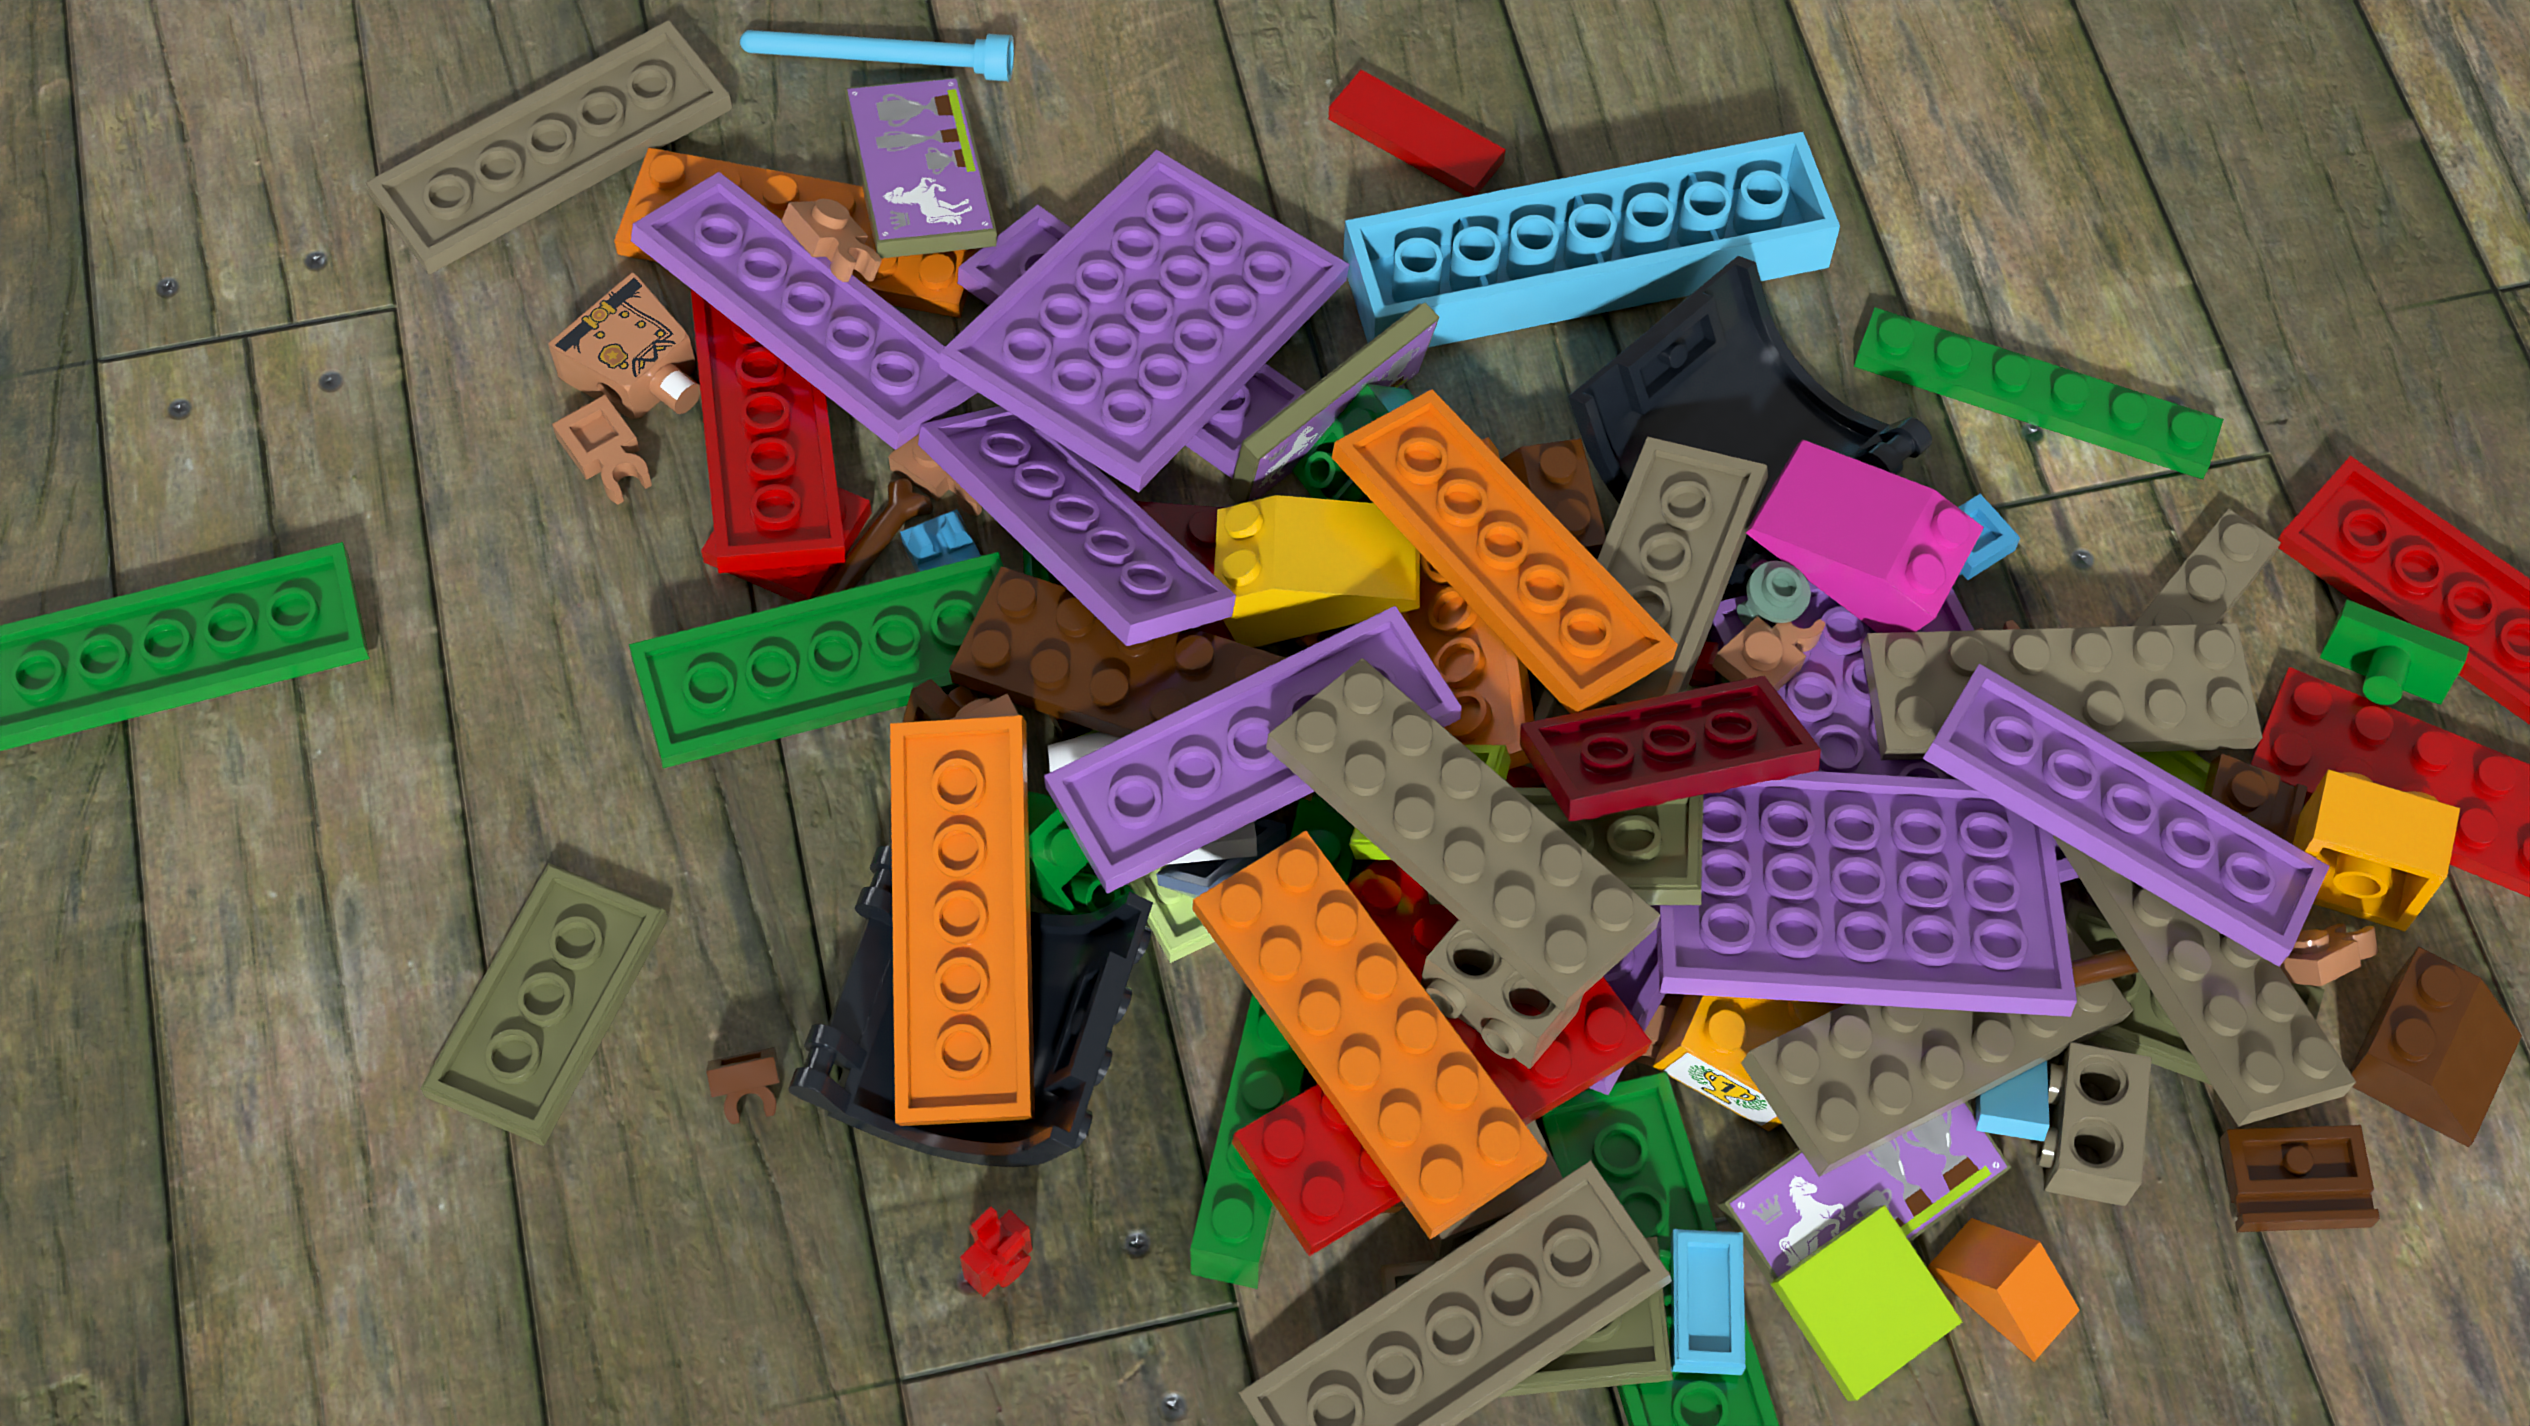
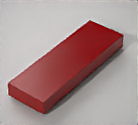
M1362 69L1329 106L1328 119L1466 197L1477 195L1505 160L1506 149Z

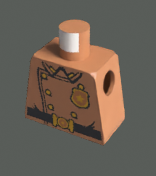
M633 272L548 343L558 377L594 399L606 395L615 409L630 419L643 417L660 401L677 414L686 413L696 404L701 395L700 385L689 377L696 367L689 336Z

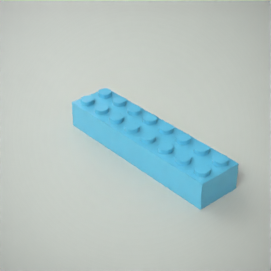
M1804 132L1345 220L1343 261L1350 264L1347 278L1367 343L1376 338L1419 303L1423 304L1425 302L1439 316L1429 347L1690 296L1737 256L1756 262L1761 281L1829 268L1840 224Z

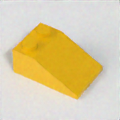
M1274 495L1217 510L1214 576L1236 595L1232 617L1222 620L1234 640L1238 643L1254 648L1360 623L1394 606L1398 608L1400 613L1420 608V552L1374 503Z

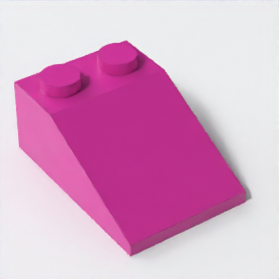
M1802 440L1792 452L1747 529L1746 534L1783 562L1799 569L1809 582L1877 633L1917 632L1936 618L1984 527L1935 489Z

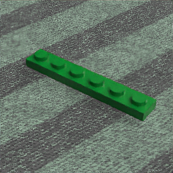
M1876 307L1872 313L1854 364L1856 368L2202 480L2210 466L2224 420Z

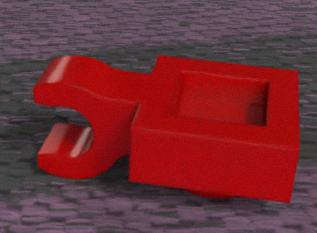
M991 1206L969 1225V1230L974 1237L975 1243L960 1256L964 1279L981 1296L985 1297L997 1284L1002 1288L1010 1285L1028 1266L1031 1260L1028 1254L1033 1250L1030 1229L1010 1209L999 1219L997 1211Z

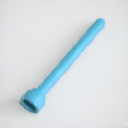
M760 30L745 31L740 37V45L748 53L972 67L975 74H984L986 80L1009 82L1014 65L1013 36L1004 34H988L986 39H976L975 44Z

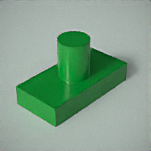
M2347 599L2324 642L2319 658L2366 676L2363 692L2370 701L2376 704H2394L2401 699L2403 691L2441 705L2465 664L2469 646Z

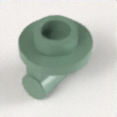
M1783 561L1763 563L1749 577L1747 583L1748 600L1737 606V614L1745 626L1749 625L1757 616L1762 620L1767 619L1775 623L1791 622L1797 619L1809 605L1811 597L1809 583L1803 573L1789 563Z

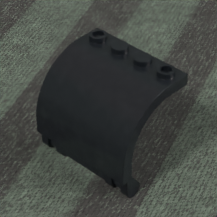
M1741 256L1734 258L1568 396L1588 455L1604 484L1619 504L1647 437L1767 465L1768 481L1754 517L1795 447L1802 440L1898 475L1903 470V461L1908 457L1917 458L1932 444V436L1929 430L1918 419L1907 417L1890 425L1850 408L1817 383L1791 353L1778 332L1767 305L1756 262ZM1746 535L1726 588L1734 592L1740 587L1747 590L1749 577L1757 567L1769 561L1782 560L1749 535Z
M877 847L870 864V870L874 873L869 887L861 889L855 905V911L867 919L829 1024H814L810 1028L804 1044L805 1049L809 1053L804 1067L795 1069L788 1088L790 1093L827 1110V1116L868 1134L918 1152L954 1161L996 1167H1027L1047 1163L1078 1148L1087 1136L1092 1123L1093 1113L1087 1107L1093 1088L1103 1080L1111 1064L1113 1051L1107 1045L1113 1026L1118 1024L1123 1018L1131 1001L1132 989L1127 986L1132 967L1142 958L1150 942L1151 928L1147 927L1146 923L1153 902L1128 892L1103 909L1091 913L1054 915L1031 912L1035 1119L900 1126L895 1123L892 847ZM834 1064L844 1068L839 1083L830 1077Z

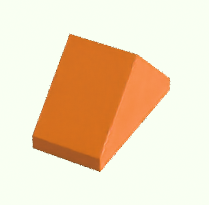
M1973 1218L1965 1224L1927 1267L1933 1276L2033 1362L2038 1359L2080 1310L2040 1241Z

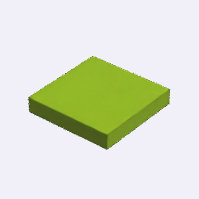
M1885 1205L1873 1208L1770 1283L1847 1401H1857L1962 1323L1951 1303Z

